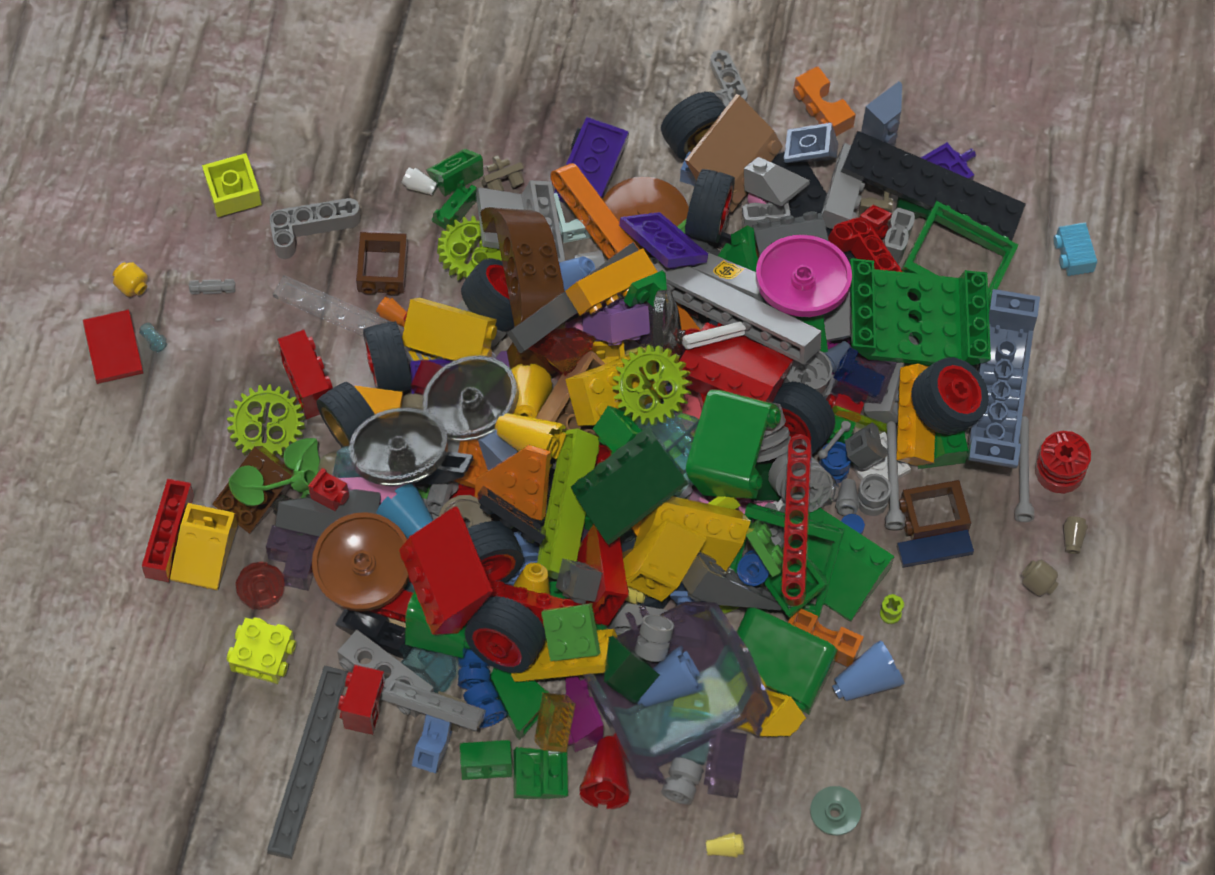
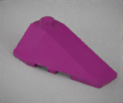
M581 675L565 677L566 702L568 701L573 706V710L566 704V707L572 712V716L566 711L571 722L566 718V722L570 725V728L566 725L569 734L566 731H563V733L568 737L566 740L567 745L572 744L574 752L597 745L598 741L603 738L604 730L595 701L592 696H589L585 679L581 681L579 679Z

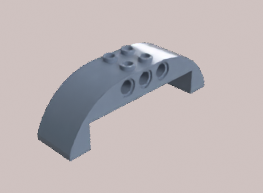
M996 289L992 291L989 305L991 360L980 363L978 367V372L986 383L989 404L985 414L975 424L970 426L968 461L1010 468L1018 467L1021 447L1019 436L1033 331L1038 317L1039 296Z

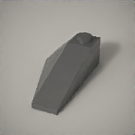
M360 489L349 490L347 501L340 505L336 511L309 497L280 501L275 527L320 537L330 524L341 517L360 512L376 514L379 507L380 492Z
M700 551L683 578V584L689 591L687 593L688 596L697 602L703 600L715 605L772 610L782 609L771 592L759 585L751 586L745 584L734 570L728 567L725 571L716 564L714 558Z

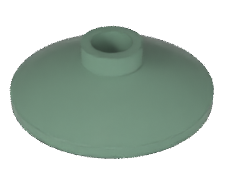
M830 786L820 790L814 796L810 806V814L813 823L822 832L835 836L844 835L852 831L859 823L861 805L858 798L850 790L840 786ZM836 810L840 815L833 817L830 812Z

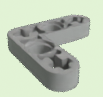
M724 50L713 52L710 58V67L721 90L713 93L727 107L734 98V89L736 88V94L740 95L747 102V90L728 52ZM717 59H720L721 62L724 61V69H722V65ZM730 75L735 80L732 83H727L723 80V77Z

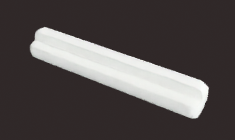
M736 322L683 336L682 345L686 349H693L743 336L746 327L742 322Z

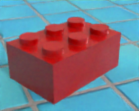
M301 330L278 338L281 362L297 400L302 406L305 419L320 415L316 401L323 394L331 390L333 386L329 376H325L323 371L325 368L321 357L316 355V346L312 336L307 337L305 330Z

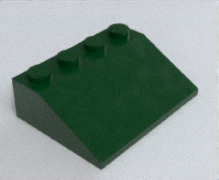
M647 427L623 447L618 448L605 461L599 463L592 471L578 479L571 486V489L609 545L688 485V482L665 444L650 427Z

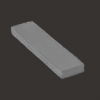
M393 679L382 695V700L475 731L485 718L486 713L485 709Z

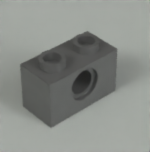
M562 559L556 588L563 592V596L571 598L574 602L586 604V600L595 602L602 572L583 562Z

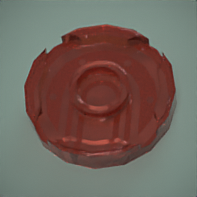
M262 561L251 563L244 567L235 583L237 596L241 602L249 608L257 610L268 609L277 604L285 591L284 577L279 568Z

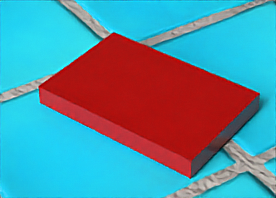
M129 309L83 320L97 384L143 374Z

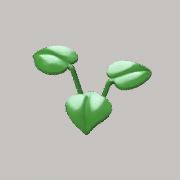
M301 439L293 442L285 449L284 463L289 469L294 470L293 477L288 480L263 486V476L255 467L242 466L231 475L228 482L234 497L245 505L256 506L264 501L263 490L266 491L287 484H291L295 491L303 492L300 498L309 495L308 485L317 475L320 462L317 439ZM293 531L297 536L305 540L317 543L319 536Z

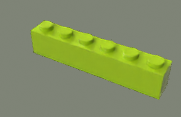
M578 428L562 431L566 433V438L556 462L544 523L546 537L540 544L537 563L547 569L548 577L556 580L558 579L562 559L577 561L578 551L581 546L582 530L585 524L586 512L577 500L571 486L595 468L596 457L599 452V437Z

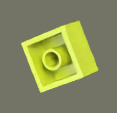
M247 153L202 165L205 182L217 217L262 205L259 189Z

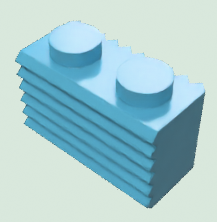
M1086 223L1058 227L1057 234L1054 235V245L1056 249H1060V266L1062 269H1066L1067 276L1094 272L1097 258Z

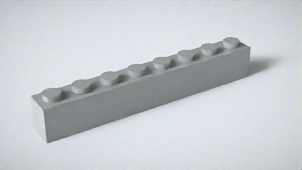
M660 261L654 265L658 272L663 270L666 273V297L723 325L742 322L746 327L745 336L802 364H805L821 349V330L687 265L677 266L674 269L666 268Z

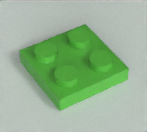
M758 519L750 524L746 536L773 577L782 570L784 551L778 544L775 546L770 538L772 533L765 523L762 525Z
M592 604L541 611L550 661L601 654Z

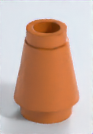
M384 297L376 309V312L380 314L379 317L390 322L396 321L397 325L404 327L405 321L403 319L407 311L393 298Z

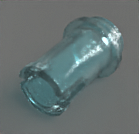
M145 323L140 327L139 333L150 344L151 350L160 352L167 346L165 336L160 335L151 323Z

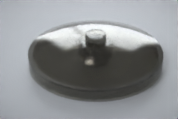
M658 290L653 310L654 351L657 345L663 347V352L666 349L672 350L671 356L674 354L680 356L679 362L683 353L682 341L683 336L686 335V330H682L678 307L670 290ZM656 362L657 372H658L659 369H660V366H659V363H658V362ZM669 382L665 387L672 386V384Z
M481 355L463 357L447 364L431 378L423 395L424 414L431 427L446 438L459 441L479 439L496 430L495 425L500 416H504L506 413H514L519 399L518 384L510 368L498 359Z
M394 408L371 416L355 430L349 444L352 465L357 473L372 483L384 486L408 485L426 478L439 468L448 451L446 430L440 420L426 411L415 408Z

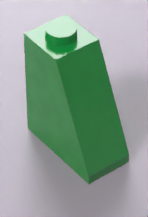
M494 668L491 672V682L498 693L497 699L501 700L507 712L506 717L515 736L521 740L553 705V695L534 680L514 682L511 676L512 673Z

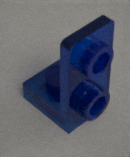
M849 347L841 357L833 378L873 397H877L885 376L858 364V361L855 360L858 351Z

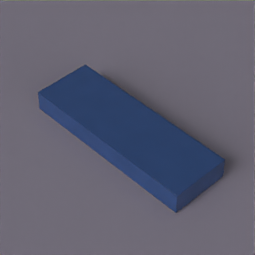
M968 530L897 543L902 568L974 554Z

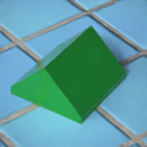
M463 149L426 169L431 179L437 183V187L444 197L456 191L461 180L464 181V186L484 176L483 158L481 154Z
M808 557L806 597L799 606H790L783 598V567L779 574L773 577L770 575L764 581V584L788 617H792L828 586L825 575ZM792 564L788 570L795 573L800 571L802 567L799 564ZM791 588L787 594L791 597H796L801 591L798 588Z

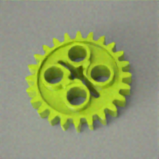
M472 216L471 221L463 217L462 223L455 219L453 226L448 224L446 231H442L441 238L438 239L437 254H439V262H443V269L449 268L450 276L456 273L457 280H460L462 277H465L466 280L472 270L479 264L478 262L484 259L493 258L502 261L500 249L482 246V239L480 240L479 247H477L478 241L481 238L480 222L476 221L475 216ZM473 253L470 262L466 264L470 259V254Z
M647 345L645 352L643 348L638 347V355L634 352H629L630 360L622 358V362L625 365L624 368L616 367L621 374L620 376L613 377L614 380L619 381V385L612 387V389L619 391V394L614 396V399L622 400L618 408H627L624 415L631 416L633 414L632 421L638 422L641 418V424L647 425L650 420L651 425L655 426L659 419L661 423L665 424L666 416L675 419L674 410L682 412L679 406L680 403L688 404V401L683 397L684 395L691 394L689 390L685 389L686 386L692 384L691 381L685 380V377L690 372L682 371L686 363L678 362L680 356L677 354L671 356L672 350L666 349L663 352V347L657 345L654 351L653 346ZM658 362L660 369L656 374H653L651 367L654 363ZM641 367H643V370H644V373L646 374V376L643 375L642 372L640 371V368H641ZM638 376L640 383L638 387L633 388L632 380ZM649 380L655 382L653 384V388L655 389V391L649 389L651 387V383ZM670 382L672 384V391L666 395L664 387ZM658 394L663 398V404H661ZM651 396L653 403L647 409L644 402L647 397Z
M271 384L264 391L261 385L258 386V392H254L252 388H249V396L241 393L243 400L241 402L234 400L237 409H229L230 413L234 416L227 418L228 423L232 424L227 427L228 432L233 433L230 439L232 442L237 441L235 444L237 450L243 447L242 453L244 456L251 452L254 446H263L272 454H278L281 458H284L282 451L297 441L296 437L303 438V433L299 431V429H305L306 427L305 423L300 422L305 419L304 413H299L302 410L301 404L295 405L297 398H290L288 390L282 394L280 386L275 391L272 390ZM270 403L268 412L270 422L267 423L266 427L267 440L266 443H262L265 432L262 424L266 422V404ZM252 408H262L259 414H250ZM279 408L285 410L282 416L277 417L273 415L275 410ZM251 430L259 431L258 435L254 438L247 436ZM274 432H282L281 438L276 440L271 438Z

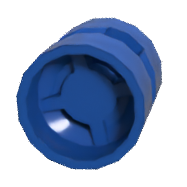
M838 441L827 452V457L825 459L820 458L819 464L831 475L833 484L841 483L842 480L848 477L851 460L847 456L846 444Z
M755 549L747 551L737 566L740 580L751 586L760 585L770 574Z
M467 649L463 658L458 657V665L460 667L458 670L459 687L468 690L476 684L490 681V670L488 669L490 665L479 658L472 649Z
M490 681L474 685L463 695L467 704L486 710L485 718L478 727L480 729L497 724L507 715L501 700L497 699L498 693Z

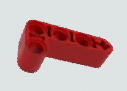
M857 217L838 223L828 236L829 242L837 246L842 252L851 250L856 259L873 260L874 269L903 272L872 225L864 218Z

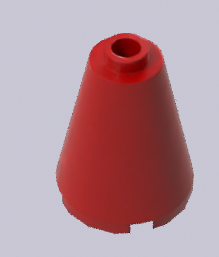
M606 736L598 741L580 785V798L592 807L598 808V804L607 805L606 809H615L628 803L630 788L623 744L614 736Z

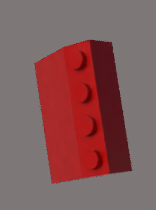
M706 323L701 331L716 328L717 326ZM739 336L693 349H686L679 362L686 363L682 371L690 372L685 377V380L692 382V384L686 386L691 390L706 396L710 390H723L772 403L794 359Z
M458 507L451 508L412 534L399 549L400 557L404 562L409 579L417 594V599L425 614L426 622L429 624L433 635L458 633L493 592Z

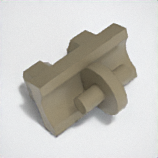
M496 155L492 157L493 164L487 166L488 172L494 170L496 172L483 176V180H481L483 188L487 186L488 189L505 191L501 183L505 179L509 180L512 189L524 184L522 174L524 167L522 162L503 168L510 165L509 159L501 161L499 156Z

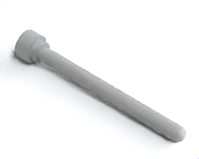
M1022 416L1019 444H1021L1019 454L1020 503L1015 508V520L1031 522L1034 520V508L1029 503V419L1026 416Z
M890 421L887 423V449L891 492L889 496L890 510L885 516L886 528L898 530L905 527V516L899 507L896 423Z

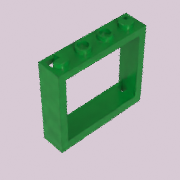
M936 201L901 270L907 273L939 276L913 262L935 220L1003 256L988 286L990 305L993 289H998L1017 250L1018 244L1009 240V237L1001 236L992 231L990 227L973 221L969 216L958 213L951 209L949 205L945 206Z
M753 503L747 505L745 515L751 521L750 524L752 519H759L760 521L785 527V512ZM794 516L791 522L793 524H800L804 519ZM809 520L808 534L833 541L824 572L828 586L819 592L816 604L808 602L801 608L817 615L819 618L844 529ZM747 536L730 566L736 574H738V563L743 557Z

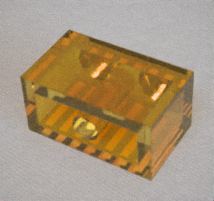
M543 692L534 741L542 750L566 752L575 708V703L567 695Z

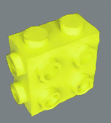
M245 618L243 624L237 627L235 646L230 647L227 654L230 670L278 684L280 678L286 675L289 654L293 655L296 648L293 632L285 625L277 624L274 626L267 624L266 621L260 618Z

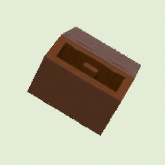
M254 446L240 465V467H255L263 476V486L288 480L294 475V470L289 469L283 461L263 446ZM227 483L212 505L219 510L235 513L238 525L251 534L292 486L287 484L270 490H263L264 501L256 506H248L234 497L229 483Z

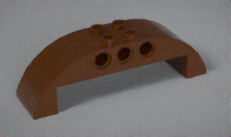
M487 207L480 212L483 231L497 233L514 325L516 327L564 292L555 241L551 228L541 213L534 210ZM566 321L522 353L518 351L512 342L507 350L510 369L519 364H523L522 366L537 364L543 367L549 374H555L563 349Z

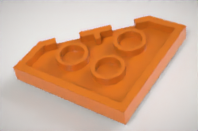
M531 445L522 448L519 452L508 457L476 479L475 497L478 498V492L484 485L529 517L542 520L546 515L551 451Z

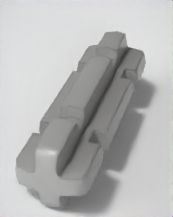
M221 279L202 280V282L191 280L189 282L190 294H200V292L212 294L222 293V291H225V293L235 292L234 279H225L223 282H221Z

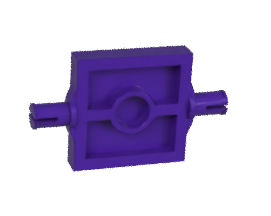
M946 142L920 157L966 178L974 179V173L967 166V161L976 157V153L972 148L960 154Z

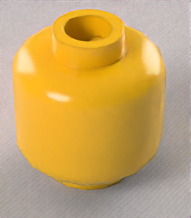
M123 262L114 270L113 284L127 297L140 296L147 289L148 275L135 263L129 262L126 264Z

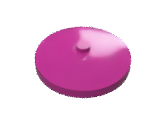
M792 235L781 238L770 244L762 252L757 262L756 284L760 294L772 307L789 315L813 317L826 314L837 308L845 300L851 287L852 270L845 254L831 242L816 236Z

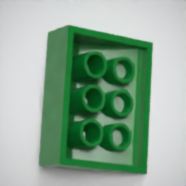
M818 508L813 512H809V520L844 529L824 605L851 622L892 568L894 555L828 512ZM808 534L807 557L824 574L833 541ZM793 540L789 545L792 548H799L803 543L800 540Z

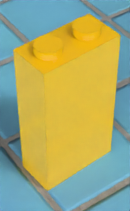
M423 298L410 299L402 335L403 345L474 367L486 366L492 357V350L490 348L492 340L497 334V326H495L497 319Z

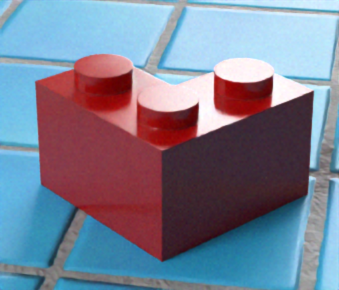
M354 665L352 673L348 672L345 681V687L348 688L345 696L341 695L338 704V710H341L340 719L343 720L344 729L370 735L374 734L380 714L379 700L385 683L384 671Z

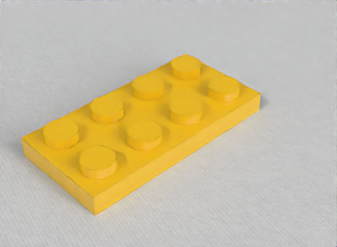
M614 629L597 630L601 652L599 655L550 661L547 640L545 639L543 647L533 663L525 671L512 673L511 676L514 682L604 673L609 636L617 638V634Z

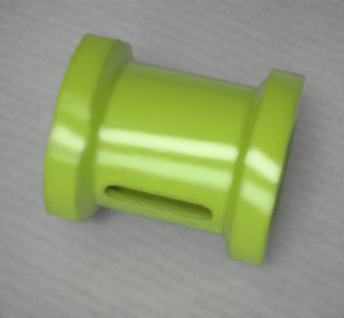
M895 594L884 598L880 610L882 621L887 624H895L901 619L902 609L904 608L902 598Z

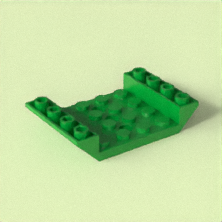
M850 259L852 270L850 287L851 343L855 351L870 360L932 365L941 359L949 357L962 359L970 365L991 360L987 272L965 270L959 278L878 270L874 269L873 260ZM908 292L915 293L918 296V301L910 300ZM908 314H915L919 322H912ZM909 336H916L920 344L915 345L911 343Z

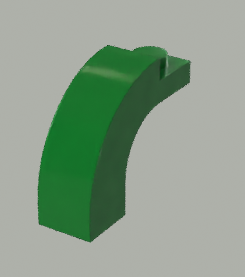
M747 225L731 234L732 249L726 252V258L732 263L756 272L758 257L755 248L754 228Z

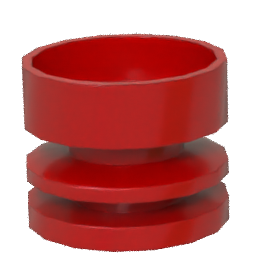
M1062 430L1049 435L1041 446L1035 464V474L1039 483L1053 493L1064 494L1077 489L1083 482L1091 461L1089 444L1082 436L1071 431Z

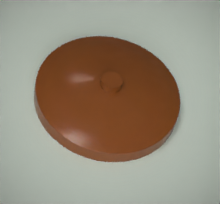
M634 177L624 180L613 186L602 199L619 222L620 217L660 212L677 227L687 219L689 209L686 199L678 189L666 181L653 177ZM631 237L639 249L643 248L649 258L653 257L650 252Z
M353 513L334 521L320 535L313 551L312 569L320 590L334 604L352 611H370L387 605L403 591L409 580L408 572L399 552V549L407 540L406 536L394 522L374 513Z

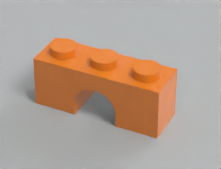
M816 66L795 78L793 91L796 98L802 100L806 105L809 115L814 116L818 124L832 123L835 134L838 136L854 127L856 114L844 99L833 103L822 99L829 94L830 81L822 70Z
M804 609L797 611L788 621L789 624L833 644L838 651L835 662L844 666H850L856 660L861 650L864 636L844 627H841L839 631L827 629L819 623L817 615Z

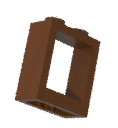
M360 232L356 276L358 292H363L364 294H404L408 250L407 234ZM366 252L399 253L398 277L364 276Z
M960 480L903 490L901 499H899V507L906 519L905 533L910 535L911 540L968 530L969 532L971 520ZM948 495L955 520L919 527L912 501Z

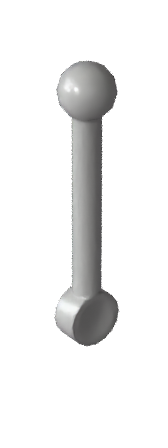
M843 421L838 433L824 449L818 452L820 458L825 459L828 455L827 452L845 431L850 430L851 424L849 421Z

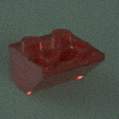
M575 327L554 329L528 349L547 367L566 376L576 368L578 360L592 349L596 338Z

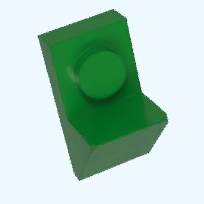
M662 270L631 283L624 302L631 307L647 301L657 311H660L667 295L666 273Z

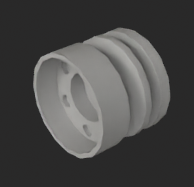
M820 350L805 364L794 360L782 384L791 381L801 382L816 389L825 397L833 370L831 361Z
M773 403L781 411L780 423L773 429L766 427L756 462L771 460L788 452V444L791 437L789 436V429L784 426L786 420L780 404Z
M797 448V449H794V451H796V452H798V453H801V452H804V451H805V450H803V449H798V448ZM788 452L779 456L773 462L769 470L768 479L771 487L785 502ZM813 457L811 460L809 512L822 507L829 499L833 489L831 475ZM798 468L793 471V474L795 476H802L806 471ZM796 492L792 495V498L794 500H801L805 495L802 492Z

